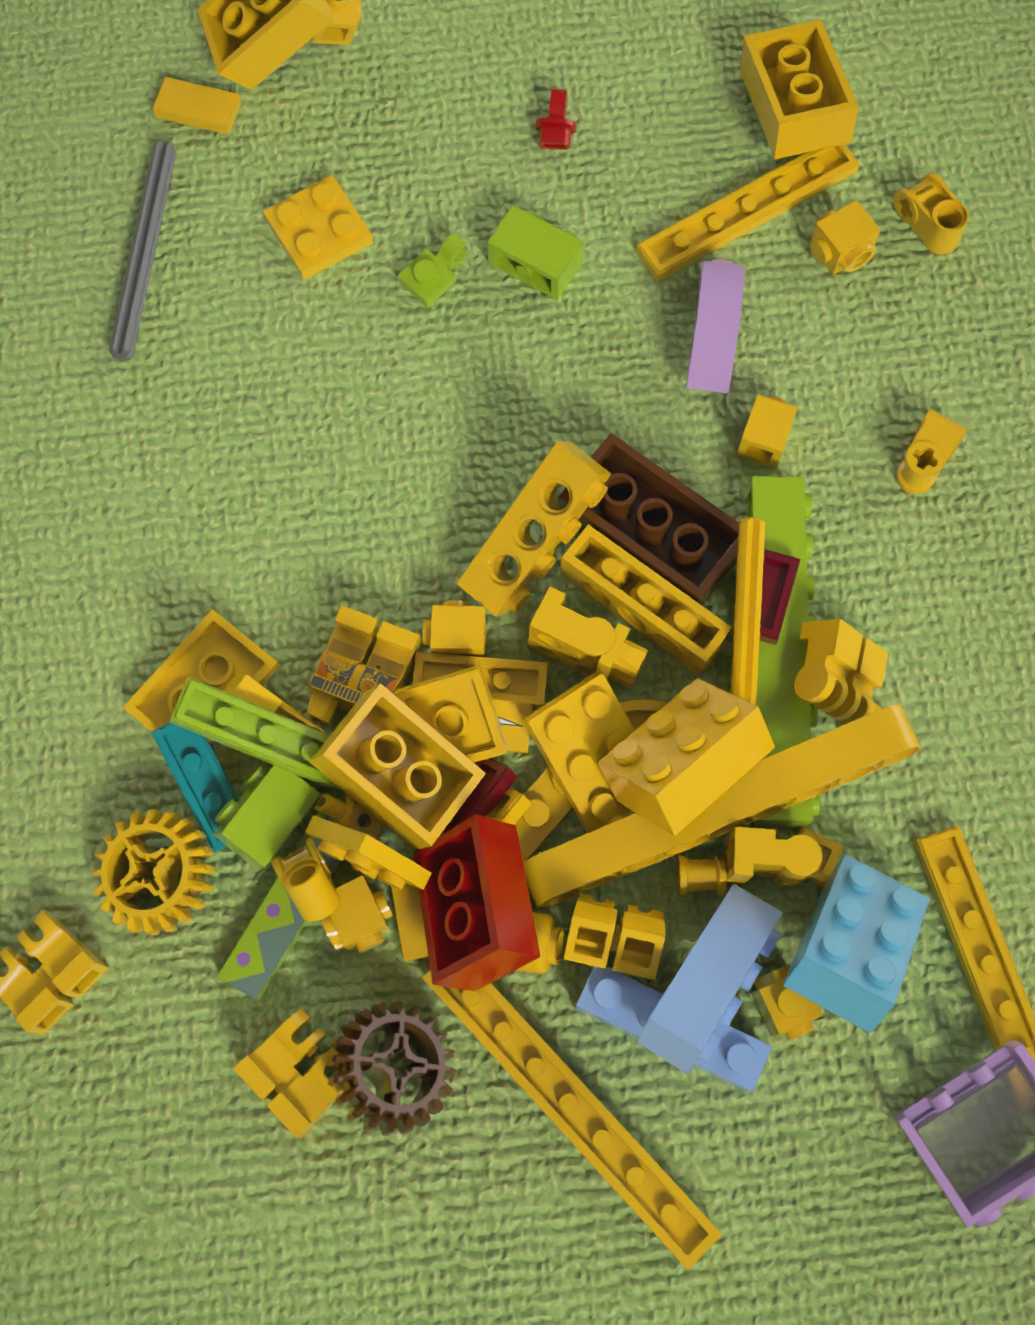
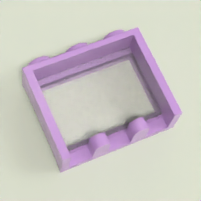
M1009 1041L892 1116L959 1219L968 1228L973 1224H976L977 1227H984L992 1223L1002 1215L1003 1211L1000 1207L1016 1197L1019 1201H1023L1035 1195V1061L1021 1042Z

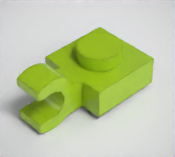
M453 233L442 243L435 256L426 248L398 274L399 283L425 307L429 308L456 282L455 273L452 270L467 258L468 253L463 250L466 242Z

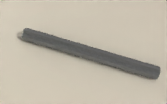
M158 140L153 144L109 345V352L113 358L118 360H130L135 350L176 158L174 145L168 141Z

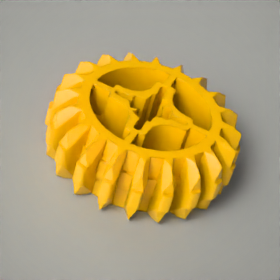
M157 809L148 810L146 816L138 812L131 814L130 824L123 821L115 823L118 836L109 834L103 836L102 839L108 846L106 852L98 851L93 854L96 859L102 861L101 869H95L90 872L94 878H100L102 882L92 892L96 896L106 897L99 908L103 912H114L111 921L116 925L127 924V929L133 933H140L144 929L148 935H158L161 928L167 932L177 930L178 920L182 923L193 921L190 907L200 910L206 907L199 895L201 891L212 892L214 890L213 885L205 883L206 875H212L217 872L215 866L205 864V860L215 853L211 847H201L207 838L206 834L199 830L193 831L195 823L191 819L183 818L180 820V816L176 812L167 811L163 815L162 811ZM160 835H166L174 842L168 849L161 848L158 851L147 847L145 844L146 840ZM129 862H130V868H129V871H128V874H127V868H128V864H129ZM182 868L181 880L178 883V873ZM151 892L153 896H158L163 900L164 903L160 906L147 910L134 899L140 894L147 895Z

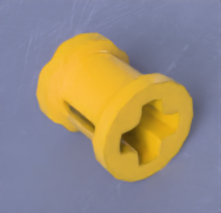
M678 855L676 862L678 896L685 897L688 892H716L717 896H725L727 871L724 855H716L715 859L687 860L685 855Z

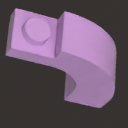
M724 259L701 262L697 310L687 370L686 388L722 393L729 392L744 290L745 266L735 265L733 262Z

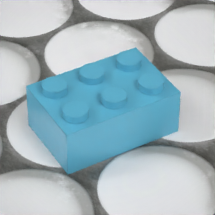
M844 854L830 874L825 886L822 887L783 986L863 1030L872 1033L896 1003L930 898Z

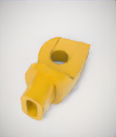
M324 793L319 795L314 809L329 816V821L368 834L379 841L383 823L359 803H355V800L348 794L342 795L339 799ZM364 814L366 816V823L360 826L358 818Z

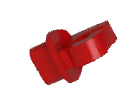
M551 88L549 117L539 118L536 121L535 129L540 132L538 145L541 148L568 150L570 148L571 135L576 133L577 124L572 120L565 119L567 89Z

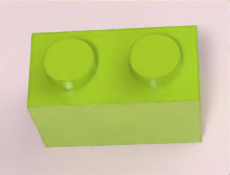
M512 205L487 242L490 265L556 300H559L583 262L584 241L580 240L572 231L559 229L545 222L537 213L530 210L524 211L515 205Z
M259 763L243 782V785L248 789L238 802L231 799L216 816L214 821L219 826L212 835L254 868H265L319 797L320 793L292 772L267 763L266 766Z

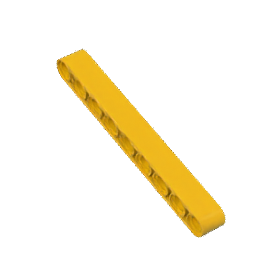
M895 704L760 760L676 836L634 813L537 854L523 862L527 885L537 909L557 905L578 896L580 893H586L727 834L735 827L746 826L899 762L917 753L922 747L902 706Z

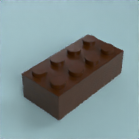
M610 433L591 456L593 460L611 473L604 484L608 489L600 502L593 508L587 507L578 519L582 523L579 532L582 533L589 524L700 605H703L737 562L739 522L620 438ZM566 487L558 496V505L561 508H565L569 502V492Z

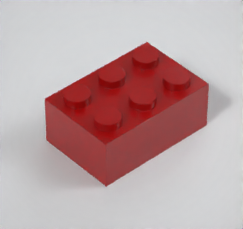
M475 814L438 837L432 846L418 849L413 853L414 862L431 872L424 890L420 888L418 890L432 985L475 992L541 957L516 825Z

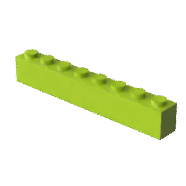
M752 476L746 493L747 517L761 518L765 521L764 549L801 559L777 644L773 645L759 641L756 705L761 711L775 745V748L764 758L811 739V728H816L818 721V709L800 698L794 689L796 676L805 664L808 644L800 640L802 622L815 621L814 616H808V600H813L814 575L807 574V559H811L813 554L812 533H806V519H810L812 513L811 493H805V477ZM820 795L751 823V827L807 828L813 822V816H819Z

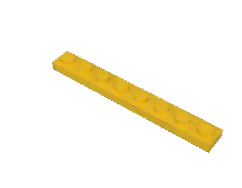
M430 970L422 977L687 1270L723 1235L491 983L473 992L432 985Z

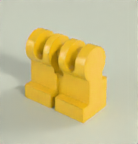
M842 619L802 622L800 640L808 644L804 667L800 669L794 681L796 694L843 725L875 712V702L872 698L874 688H882L889 653L867 637L863 638V634Z
M735 827L723 841V855L727 871L726 887H731L733 883L741 887L751 877L771 878L779 886L794 887L816 872L822 862V851L819 844L807 835H794L787 840L776 839V830Z
M580 893L573 913L563 959L606 969L609 951H616L613 971L655 980L665 940L664 911L651 909L649 913H644L638 910L637 905L628 904L627 910L624 911V915L621 916L620 924L618 925L616 924L617 909H614L615 900L606 899L605 902H596L592 899V895Z
M43 909L34 917L35 923L43 931V938L41 940L27 929H22L16 935L19 942L24 946L25 952L32 958L36 957L42 963L37 971L30 965V960L26 956L19 954L13 948L5 946L0 951V957L9 968L7 974L0 969V998L16 1015L15 1020L26 1032L44 1035L74 1005L67 996L80 999L109 969L64 924Z
M303 1009L290 1016L254 1052L244 1057L233 1067V1070L262 1101L268 1102L276 1093L278 1094L267 1107L296 1138H302L335 1102L336 1097L343 1093L341 1085L336 1087L328 1085V1070L330 1068L327 1065L328 1058L339 1054L333 1047L326 1053L317 1056L313 1061L315 1064L304 1076L296 1068L307 1057H313L319 1045L327 1037V1034L319 1028L302 1043H296V1036L311 1020V1017Z

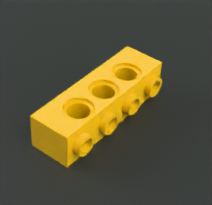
M557 441L456 584L482 606H485L494 616L518 612L528 601L531 595L528 588L536 577L541 579L554 565L556 558L553 554L562 542L567 544L579 531L582 523L578 519L586 508L595 507L604 497L608 489L604 484L611 473L572 442ZM561 484L569 492V502L565 508H561L555 500V492ZM535 520L541 524L544 532L539 544L530 535V527ZM509 556H512L518 564V572L514 578L507 573L505 567Z
M589 524L561 557V576L699 676L702 675L725 645L732 630L730 625Z

